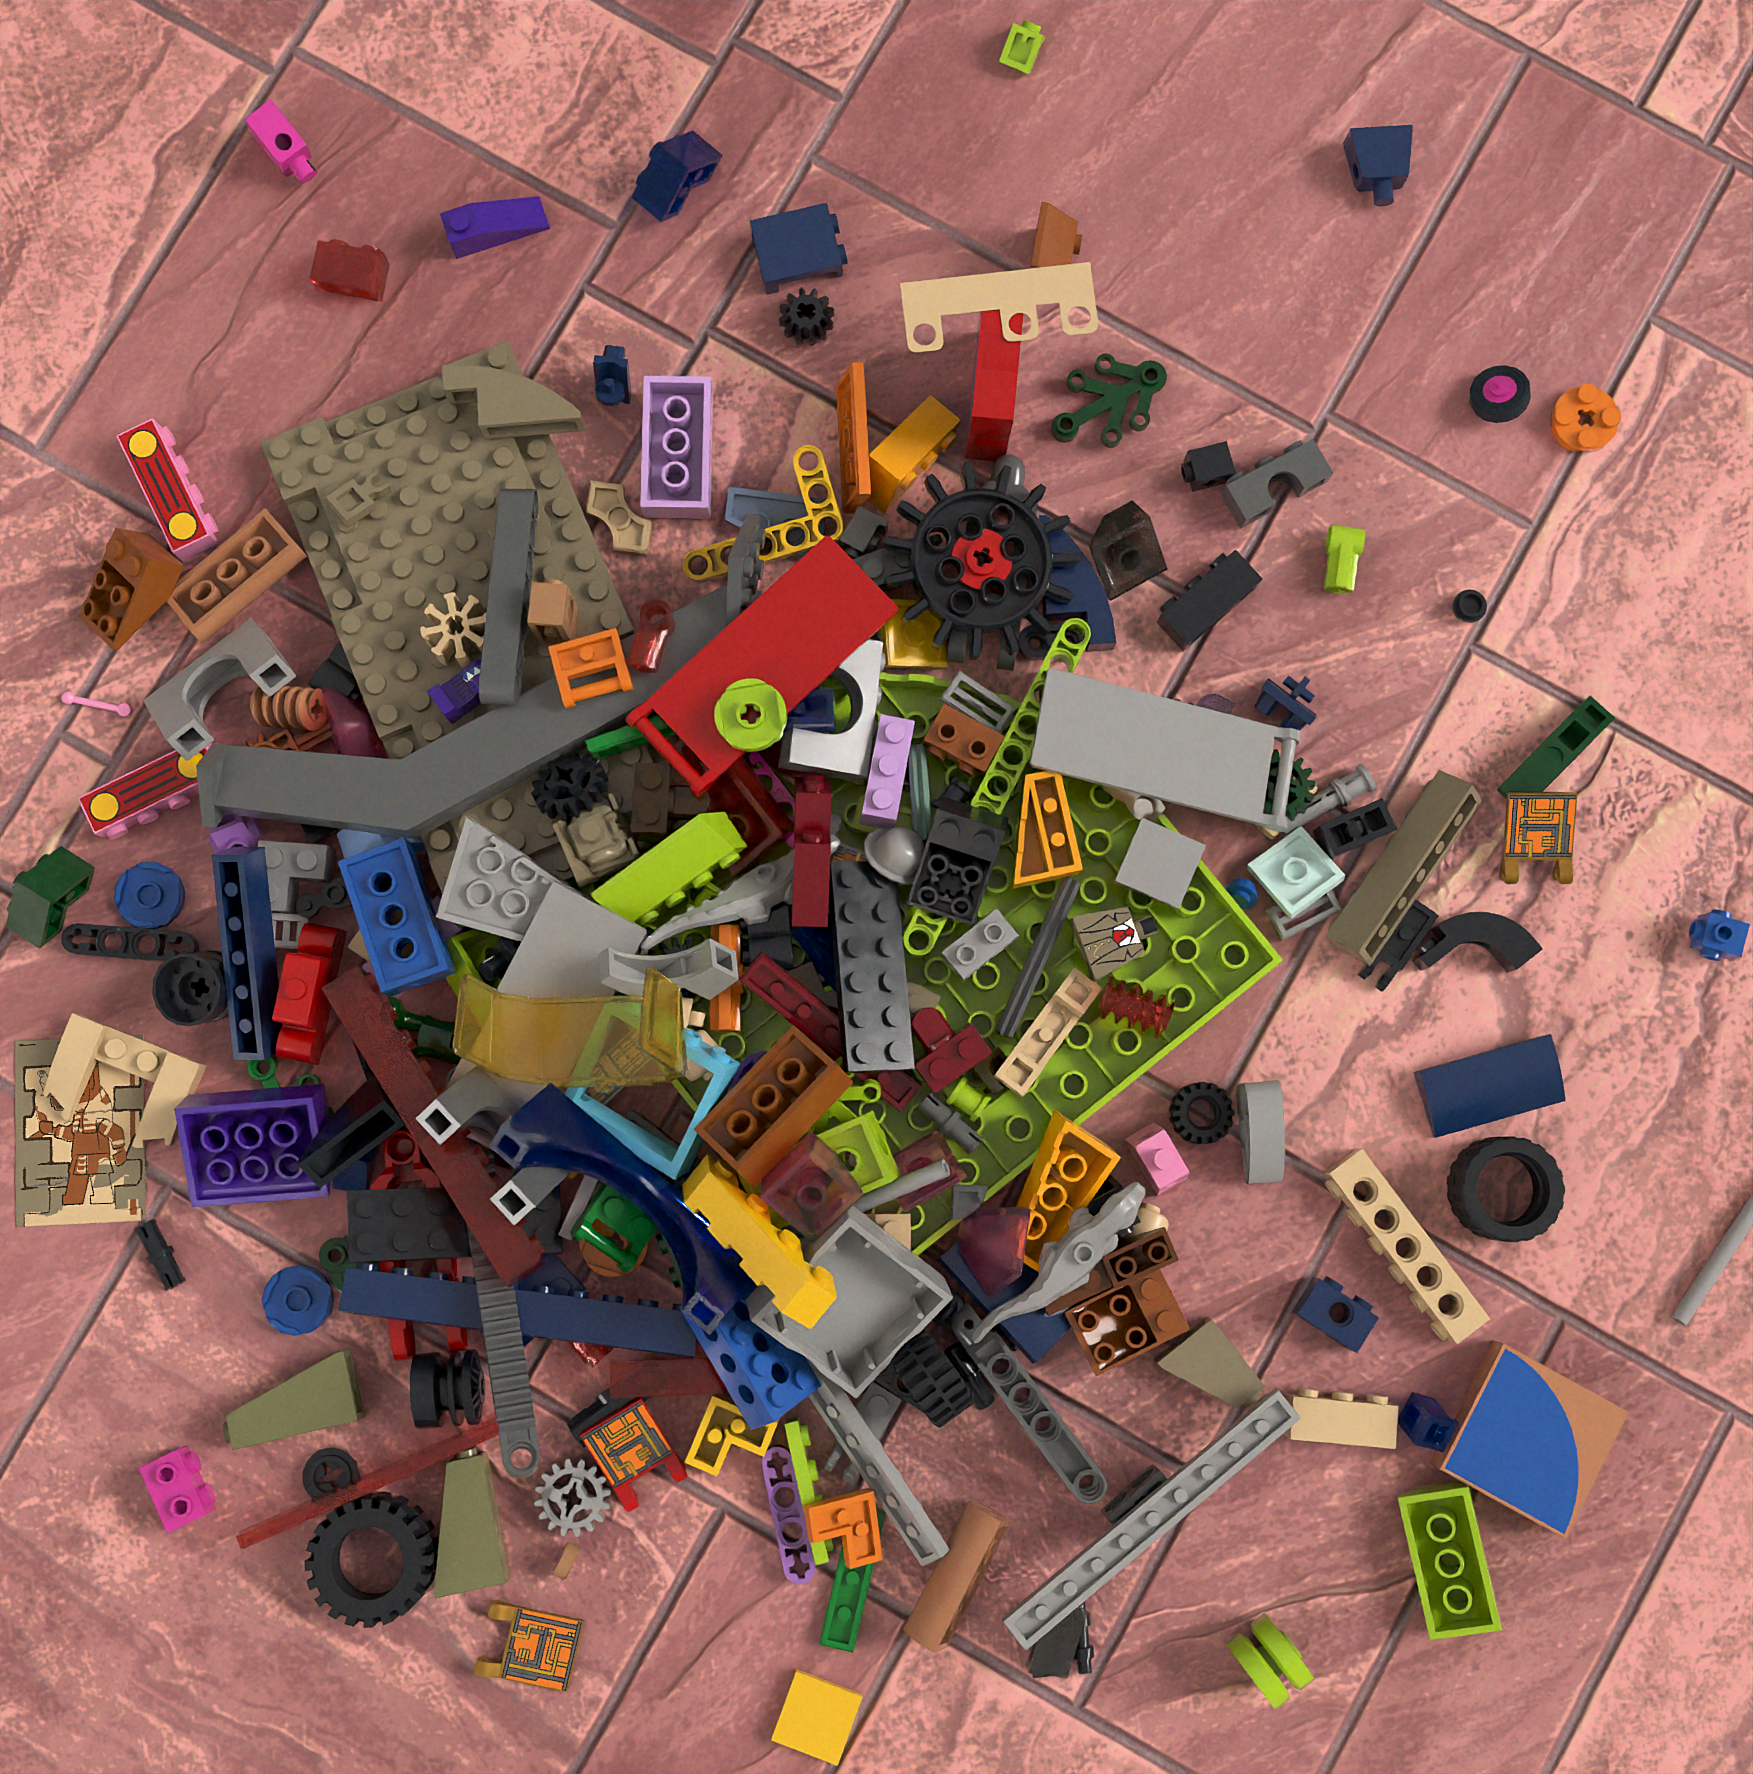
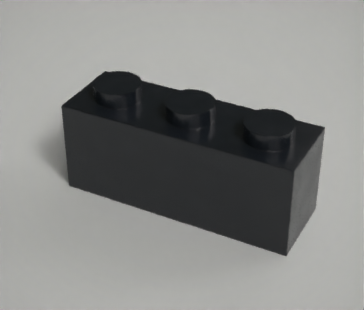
M1234 550L1228 557L1225 553H1222L1209 565L1211 571L1202 578L1198 574L1184 587L1187 592L1182 597L1177 599L1173 596L1160 607L1159 610L1162 614L1157 623L1183 652L1253 592L1263 580L1237 550Z

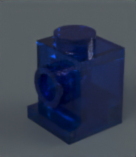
M1414 1392L1409 1396L1398 1417V1424L1414 1445L1439 1452H1444L1459 1424L1456 1419L1448 1416L1435 1398Z

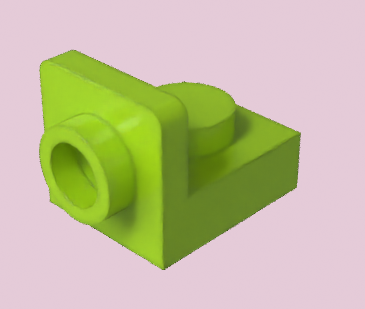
M1023 20L1021 26L1013 23L999 62L1030 74L1042 42L1044 43L1046 36L1039 33L1041 26Z

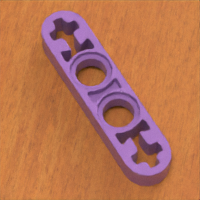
M773 1445L767 1449L765 1456L762 1458V1469L786 1578L790 1582L805 1584L814 1576L815 1562L811 1544L808 1540L806 1521L792 1457L787 1447ZM774 1452H779L780 1457L787 1458L788 1462H785L782 1466L783 1475L785 1477L791 1474L792 1480L784 1479L774 1484L771 1483L770 1478L777 1479L778 1477L776 1467L768 1465V1461L772 1460ZM781 1487H789L794 1491L795 1500L789 1506H781L776 1502L775 1493ZM796 1522L801 1526L803 1533L799 1540L789 1541L783 1536L782 1529L786 1523ZM806 1544L807 1550L800 1549V1556L802 1562L809 1563L810 1567L805 1568V1575L799 1576L796 1570L791 1571L790 1569L795 1564L794 1551L786 1554L785 1548L796 1549Z

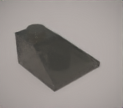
M1133 500L1103 516L1089 544V549L1106 596L1112 601L1166 571L1168 568L1150 516Z

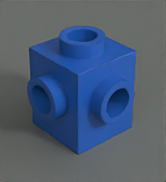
M1712 909L1709 913L1697 916V919H1694L1689 929L1691 943L1689 948L1701 951V957L1714 961H1721V958L1730 960L1742 957L1750 924L1732 919L1733 914L1727 911Z

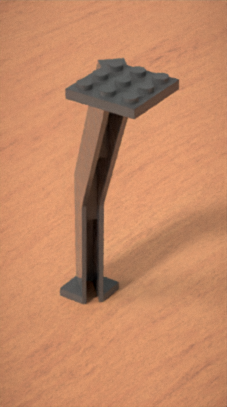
M746 515L729 554L728 583L621 641L634 690L623 692L622 689L576 702V706L565 709L555 676L521 694L517 705H500L400 760L213 743L196 765L202 826L216 828L225 814L416 839L531 777L539 770H544L549 767V761L557 763L560 761L561 755L568 757L587 746L585 740L620 729L628 724L625 721L628 714L651 697L762 595V591L757 590L758 580H762L764 571V560L759 559L760 549L764 548L766 535L765 528H760L761 515ZM615 667L569 680L572 689L618 676Z

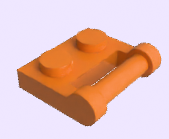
M617 628L548 647L565 709L576 706V702L622 689L623 692L634 690ZM616 667L618 676L571 689L569 680Z

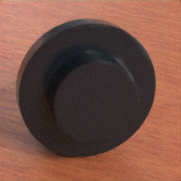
M1468 589L1460 592L1454 598L1452 609L1454 615L1460 621L1474 623L1485 615L1487 603L1480 592Z

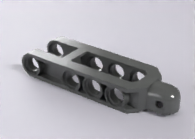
M1012 454L998 457L993 464L990 481L981 488L995 490L996 477L1004 465L1011 467V480L1007 486L1006 494L1017 498L1021 502L1025 501L1029 492L1023 485L1025 466L1022 460ZM1038 504L1032 508L1035 514H1037ZM967 521L965 535H977L978 529L973 522ZM1014 543L1013 557H1018L1021 555V549ZM1021 573L1016 576V581L1021 588L1026 589L1028 575ZM985 593L992 600L1001 598V595ZM957 595L955 608L960 611L969 610V600L965 596ZM1021 621L1012 626L1017 638H1019ZM951 628L947 661L963 664L968 632ZM1001 636L996 669L1013 671L1016 654L1012 656L1008 654Z
M966 1302L953 1315L950 1321L951 1329L1073 1495L1080 1502L1086 1504H1094L1100 1501L1107 1491V1481L1103 1473L995 1330H990L981 1341L976 1344L973 1342V1332L982 1320L970 1304ZM967 1319L973 1321L970 1327L964 1326V1322ZM997 1359H1007L1009 1365L1005 1372L1001 1374L992 1372V1365ZM1021 1387L1029 1388L1030 1393L1026 1400L1022 1402L1013 1400L1017 1389ZM1043 1416L1051 1417L1050 1425L1046 1429H1035L1036 1421ZM1093 1475L1090 1485L1086 1487L1079 1486V1481L1083 1476Z

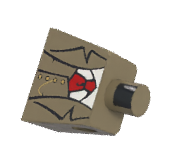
M1128 907L1072 917L1069 921L1089 976L1094 982L1143 955L1145 952L1141 940L1158 934L1152 915L1133 921Z

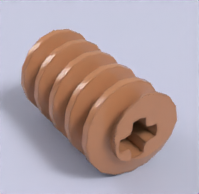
M257 685L252 691L250 708L253 718L261 726L316 731L321 729L329 717L330 701L327 693L320 688L314 690L310 687L294 686L291 688L284 685L269 697Z

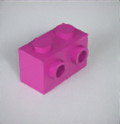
M188 1445L138 1468L166 1533H170L216 1510L213 1504L216 1501L213 1489L208 1483H204L199 1472L201 1470L199 1457L194 1451H190Z

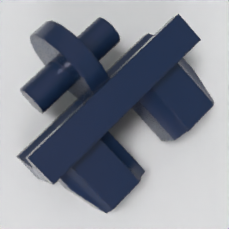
M606 345L603 356H594L595 394L597 400L603 405L614 406L620 402L630 404L628 359H625L624 347Z
M1289 675L1282 684L1292 691L1291 694L1268 678L1262 686L1263 692L1255 704V707L1267 716H1270L1279 703L1289 709L1290 712L1280 723L1282 728H1292L1300 731L1306 724L1311 725L1317 715L1296 699L1299 696L1307 703H1310L1315 697L1314 694L1305 688L1310 682V679L1306 676L1299 683Z

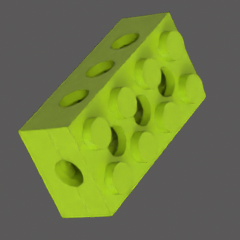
M873 1110L796 1143L755 1187L738 1173L745 1192L749 1195L756 1194L767 1203L771 1225L778 1229L800 1221L788 1201L815 1176L813 1172L814 1165L823 1168L837 1154L846 1168L825 1193L817 1213L834 1207L842 1198L848 1201L888 1184L901 1175ZM846 1151L853 1153L856 1157V1167L847 1164L845 1160ZM782 1179H786L791 1183L792 1194L787 1193L783 1189Z

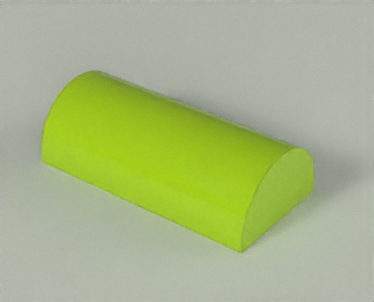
M1463 1482L1439 1483L1418 1487L1400 1494L1398 1502L1430 1640L1502 1631L1469 1485Z

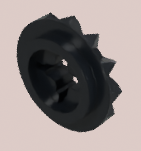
M330 1447L319 1450L308 1459L303 1470L302 1479L307 1494L314 1501L324 1505H336L347 1500L356 1491L361 1475L358 1471L357 1461L349 1455L348 1451ZM329 1466L331 1470L343 1468L344 1471L337 1477V1485H334L332 1481L319 1483L323 1476L327 1474L326 1467Z

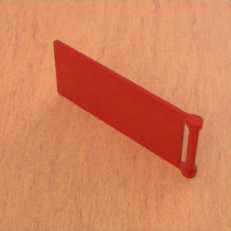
M827 535L651 697L628 714L625 721L632 729L637 728L689 783V790L696 797H699L747 752L731 747L721 736L715 723V706L718 699H721L726 689L732 683L749 678L766 682V684L772 686L781 694L788 714L899 611L898 606ZM753 706L747 707V713L741 715V719L747 720L749 724L756 723V718L761 716V712H755ZM653 710L709 768V771L701 776L647 719Z

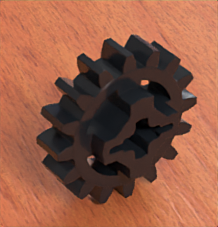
M575 752L571 759L561 755L559 762H548L549 769L547 771L539 770L537 772L540 780L532 781L535 790L531 792V795L542 814L547 813L550 819H554L558 814L562 821H566L569 814H574L577 819L580 818L581 810L585 809L591 812L593 811L591 806L593 802L601 803L603 801L600 793L608 792L606 782L609 781V778L599 759L593 760L588 753L582 759L578 752Z

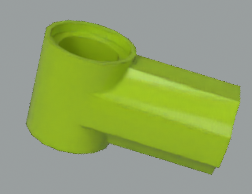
M1330 524L1325 543V554H1328L1323 589L1336 594L1352 593L1354 591L1357 562L1361 557L1365 542V529Z

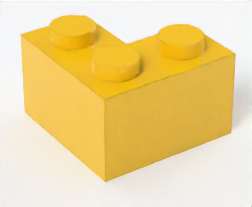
M714 1392L685 1463L718 1476L731 1443L764 1457L779 1419L773 1423L751 1430L734 1400Z

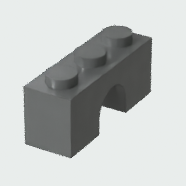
M1314 439L1304 444L1299 440L1285 448L1284 455L1276 459L1273 456H1269L1255 465L1256 470L1246 475L1241 471L1226 481L1227 485L1221 496L1240 529L1269 514L1275 503L1269 494L1268 484L1275 481L1285 482L1292 487L1299 498L1327 483L1333 472Z

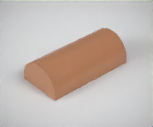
M265 508L179 579L167 603L190 632L204 643L299 564L307 555Z
M971 1499L968 1501L947 1542L950 1551L938 1560L903 1628L908 1636L933 1653L948 1647L1012 1519L980 1502Z

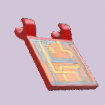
M638 1397L579 1433L580 1438L615 1490L627 1512L639 1506L637 1494L629 1483L660 1464L665 1463L672 1478L677 1483L688 1477L684 1462L671 1446L641 1397Z

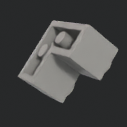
M258 840V847H265L271 913L296 914L295 905L298 899L299 882L325 884L334 879L336 850L328 845Z

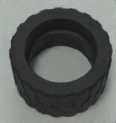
M1506 1136L1484 1138V1140L1475 1141L1469 1147L1463 1149L1458 1154L1457 1159L1453 1161L1446 1183L1448 1184L1447 1198L1450 1201L1451 1210L1458 1217L1460 1223L1479 1237L1504 1242L1528 1241L1534 1239L1539 1234L1545 1233L1556 1222L1558 1214L1563 1208L1565 1185L1563 1184L1562 1171L1556 1164L1557 1161L1545 1151L1544 1147L1526 1138ZM1499 1156H1510L1518 1159L1528 1170L1533 1185V1195L1528 1209L1517 1220L1510 1222H1501L1489 1217L1481 1207L1477 1196V1180L1482 1168L1489 1160Z

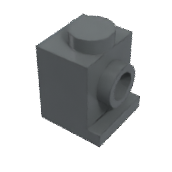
M858 506L839 539L840 547L851 559L874 552L882 538L878 534L880 533L885 536L888 531V521Z

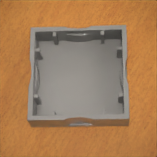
M842 1198L815 1226L818 1236L813 1240L808 1233L800 1243L805 1262L814 1267L821 1266L831 1273L834 1278L837 1294L836 1300L811 1330L781 1313L772 1303L776 1296L764 1284L758 1286L747 1297L746 1303L750 1319L753 1323L788 1349L807 1357L822 1374L857 1398L890 1364L897 1351L908 1340L919 1334L953 1299V1296L943 1275Z

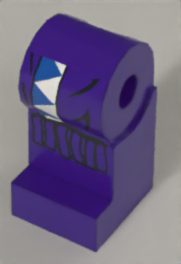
M481 660L467 665L459 674L441 686L436 684L427 690V693L451 724H454L481 704L479 698Z

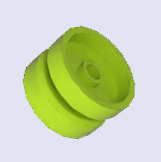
M1263 1613L1251 1623V1631L1261 1644L1259 1648L1256 1649L1248 1637L1242 1633H1238L1226 1645L1269 1703L1277 1710L1290 1699L1288 1690L1279 1680L1282 1674L1298 1690H1302L1315 1678L1302 1662V1655L1282 1630L1279 1631L1268 1616Z

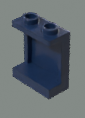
M827 203L750 220L751 235L766 295L779 292L778 284L835 272L836 278L843 276V265L848 264L844 245L837 244L835 234L840 233L838 220L835 213H829Z

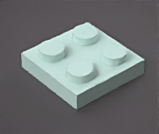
M1302 826L1254 859L1247 867V870L1290 919L1345 879V874Z

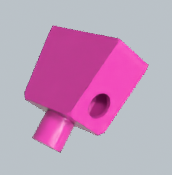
M271 99L245 118L253 138L286 177L294 173L302 184L309 182L315 177L317 170L309 162L312 156L308 146Z

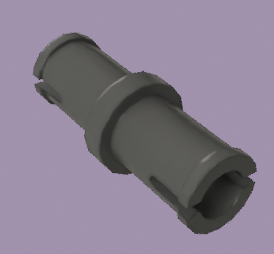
M931 1091L916 1107V1109L920 1110L940 1128L938 1132L943 1136L947 1134L968 1155L983 1140L982 1136L978 1135L960 1119L961 1114L958 1111L952 1112Z

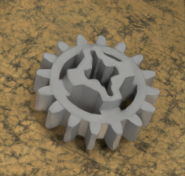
M568 1457L565 1460V1467L555 1462L552 1465L554 1474L547 1471L542 1474L541 1477L546 1484H538L535 1491L543 1495L534 1504L535 1506L544 1507V1511L538 1517L540 1520L547 1517L550 1518L551 1522L548 1526L550 1531L558 1525L561 1527V1536H565L569 1529H573L575 1537H579L583 1526L589 1532H592L595 1529L593 1520L603 1522L605 1516L600 1510H606L611 1507V1503L604 1500V1497L612 1493V1488H603L602 1484L607 1478L605 1475L598 1477L595 1474L599 1467L598 1464H594L589 1469L586 1467V1458H582L578 1465H574L572 1458ZM572 1473L568 1483L564 1485L554 1484L561 1476ZM586 1478L593 1484L596 1493L590 1492L585 1483ZM577 1484L576 1494L577 1497L582 1499L578 1500L570 1510V1497L565 1494H568ZM551 1501L558 1504L562 1511L561 1516L555 1511ZM582 1509L593 1510L585 1518L575 1520L577 1512Z

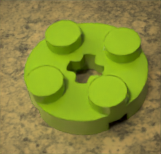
M749 678L732 683L726 689L721 699H718L715 706L714 716L717 729L733 748L747 752L760 751L770 747L783 736V730L787 724L785 702L781 694L764 681ZM753 706L755 712H761V716L756 718V723L749 724L747 720L741 719V715L747 713V707Z

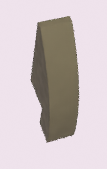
M442 365L443 392L449 403L477 402L478 426L485 439L586 431L581 412L573 404L534 380L509 371L485 366Z

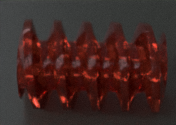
M1109 975L1098 1008H1101L1102 1020H1105L1111 1012L1114 1013V1024L1117 1025L1124 1017H1127L1128 1029H1132L1137 1021L1141 1022V1033L1145 1034L1150 1026H1153L1154 1038L1158 1039L1167 1028L1176 998L1168 1006L1166 1005V995L1163 993L1153 1001V991L1147 989L1140 996V987L1137 984L1133 985L1126 992V981L1121 980L1113 987V977Z

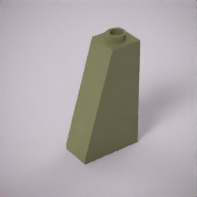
M351 1348L336 1352L225 1415L227 1422L223 1424V1432L227 1443L231 1442L232 1450L355 1422L364 1418L365 1415Z
M476 1447L456 1451V1458H452L446 1464L434 1586L435 1598L505 1584L511 1577L487 1451L477 1453Z

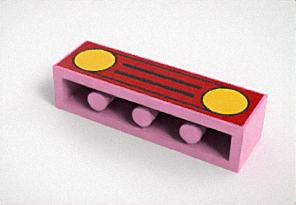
M152 418L117 435L118 441L172 552L179 559L185 561L218 545L219 543L214 534L219 531L212 516L209 513L204 514L200 506L204 502L203 496L195 484L190 485L186 477L190 470L181 455L176 456L172 448L176 441L167 426L161 427Z
M212 743L188 761L175 750L78 797L94 834L109 840L117 839L127 834V828L137 823H140V825L150 823L159 817L158 813L168 808L173 810L187 805L190 802V797L199 794L196 765Z

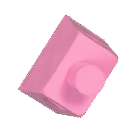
M1153 1122L1124 1139L1156 1196L1161 1195L1188 1178L1190 1172L1167 1132Z

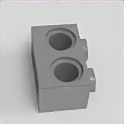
M996 908L942 951L940 956L960 981L963 982L1014 942L1019 935Z

